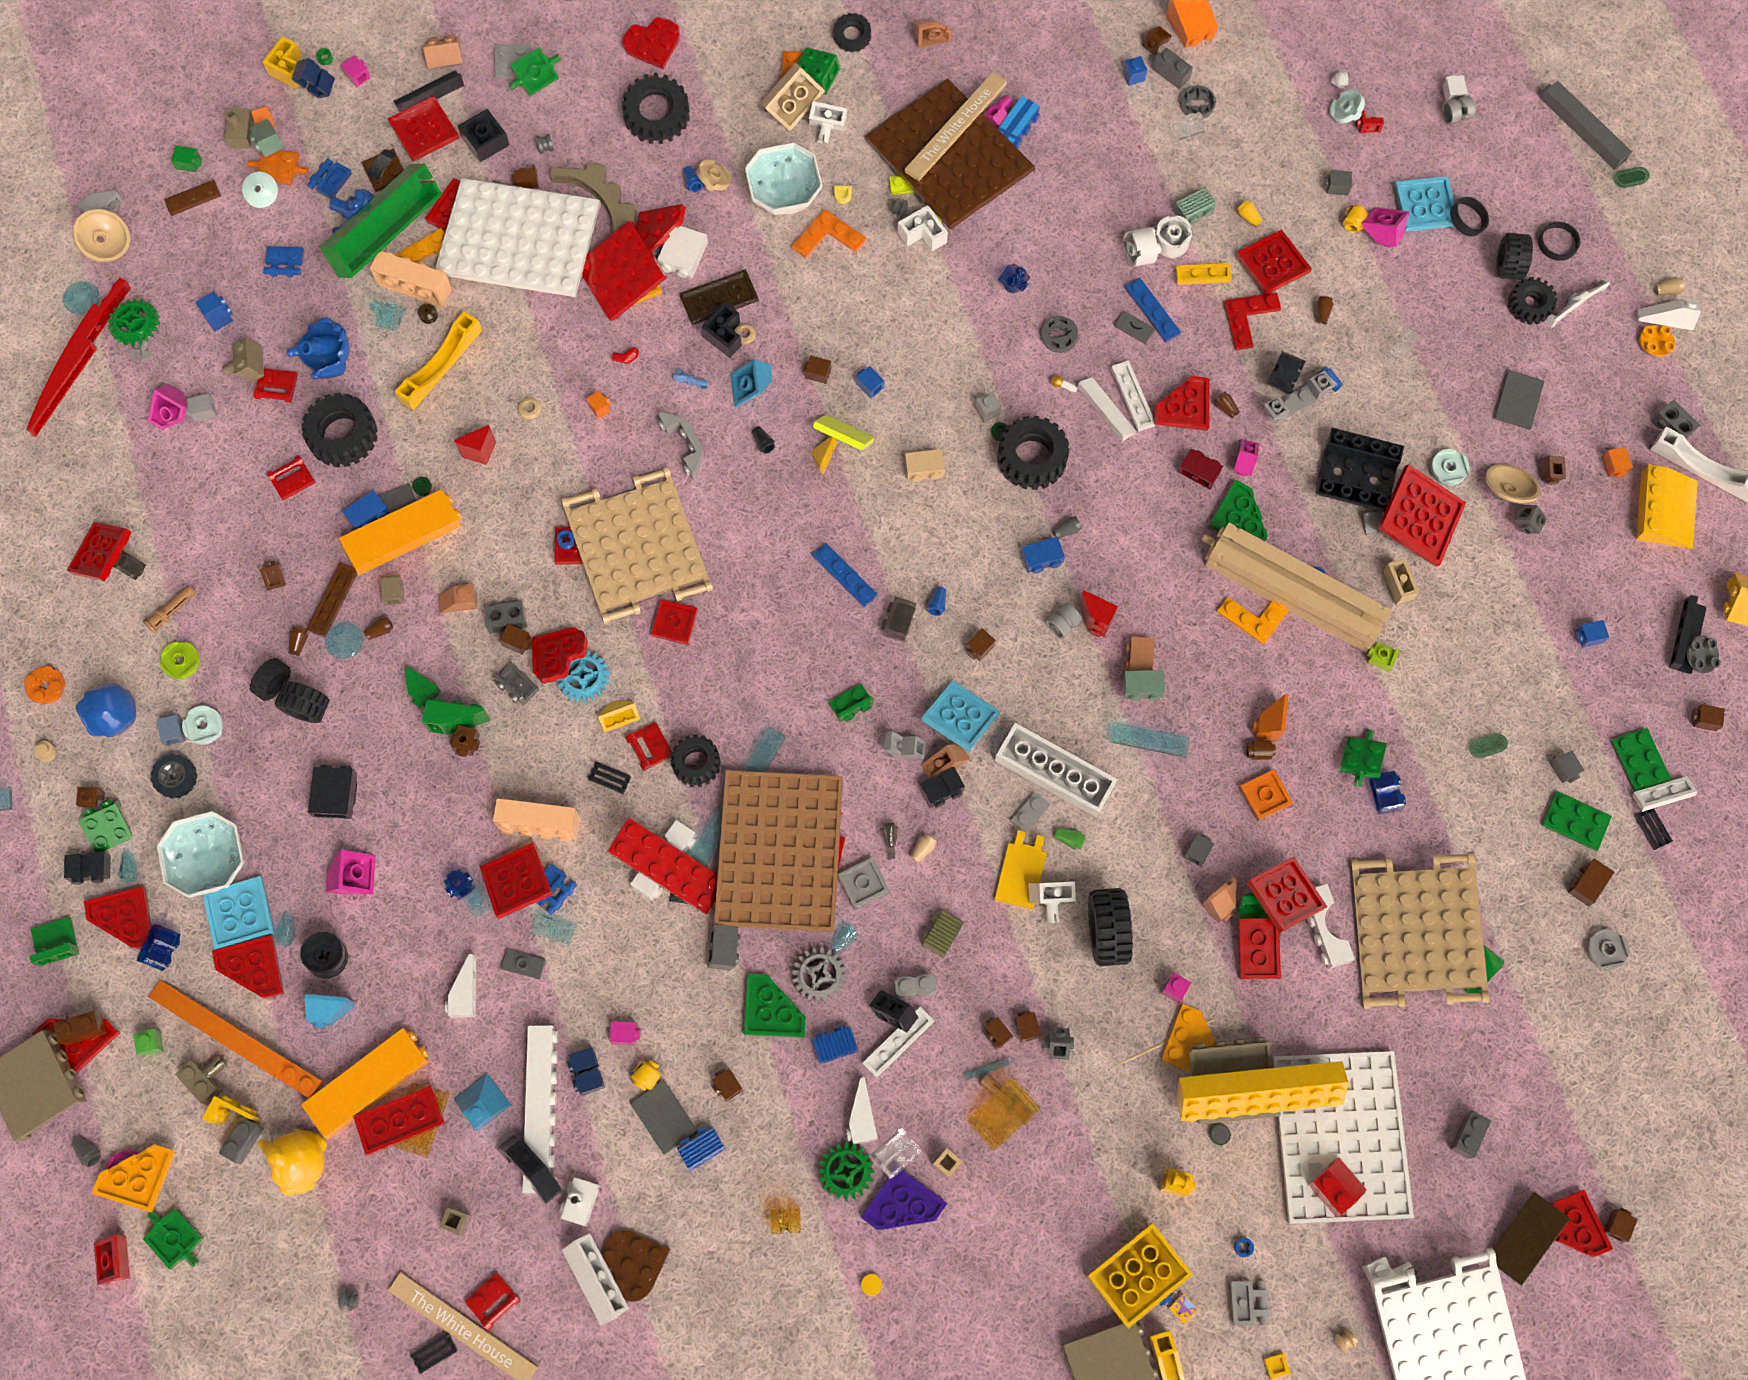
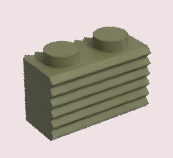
M944 910L941 914L937 913L932 921V924H934L931 931L927 929L922 937L924 941L923 947L944 958L964 922Z

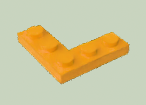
M439 228L398 252L395 256L400 258L406 257L415 263H419L434 253L439 256L445 233Z
M1227 597L1217 613L1264 645L1289 610L1284 605L1272 601L1261 617L1258 618Z

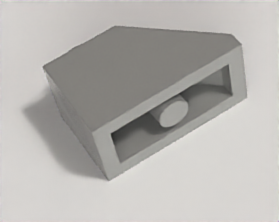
M117 191L90 193L86 198L82 199L78 208L82 214L93 209L113 212L123 200Z

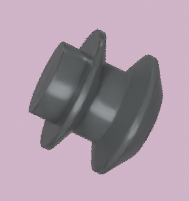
M899 197L893 200L890 208L893 211L892 214L894 215L898 212L900 217L904 216L908 209L907 200L900 202Z
M345 1288L340 1293L338 1298L340 1310L345 1306H348L350 1312L353 1308H357L360 1296L357 1295V1290H354L351 1294Z

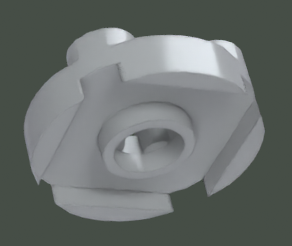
M1612 929L1600 930L1588 939V956L1595 966L1606 970L1616 969L1622 966L1629 956L1630 949L1627 940ZM1605 944L1608 947H1612L1613 950L1610 954L1604 951Z

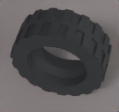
M857 13L844 14L838 18L833 27L835 44L840 49L850 53L865 49L869 45V41H871V25L868 19ZM851 26L857 27L861 35L857 39H847L844 36L845 29Z
M278 658L269 659L255 672L251 679L249 690L263 701L273 699L280 692L283 683L290 678L291 668Z

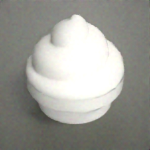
M1341 70L1331 78L1330 82L1339 89H1342L1344 86H1348V73Z

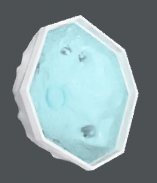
M795 143L759 149L745 167L752 201L773 215L794 214L803 211L810 206L822 189V181L815 154Z
M213 811L173 821L157 844L163 883L188 898L214 893L229 887L244 864L243 849L237 825Z

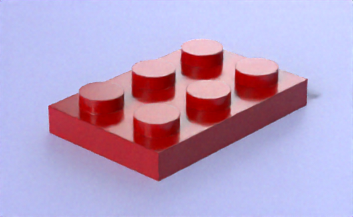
M1238 919L1240 979H1281L1280 933L1271 919Z

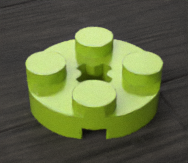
M184 641L170 643L163 649L160 655L162 671L170 678L183 680L192 676L201 663L197 649L192 644ZM178 657H184L183 663L176 664L178 662L176 659Z

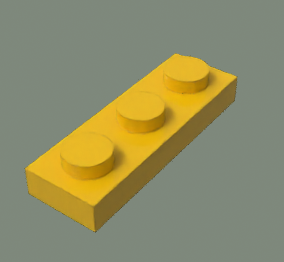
M1230 263L1176 265L1175 268L1177 285L1231 283L1232 280Z

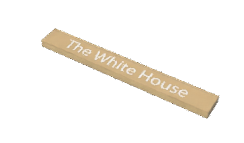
M992 72L905 168V173L920 181L1007 85V80Z
M400 1272L388 1291L514 1379L530 1380L538 1366L402 1272Z

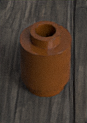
M1271 740L1247 743V758H1252V760H1272V756L1276 755V746L1272 744Z

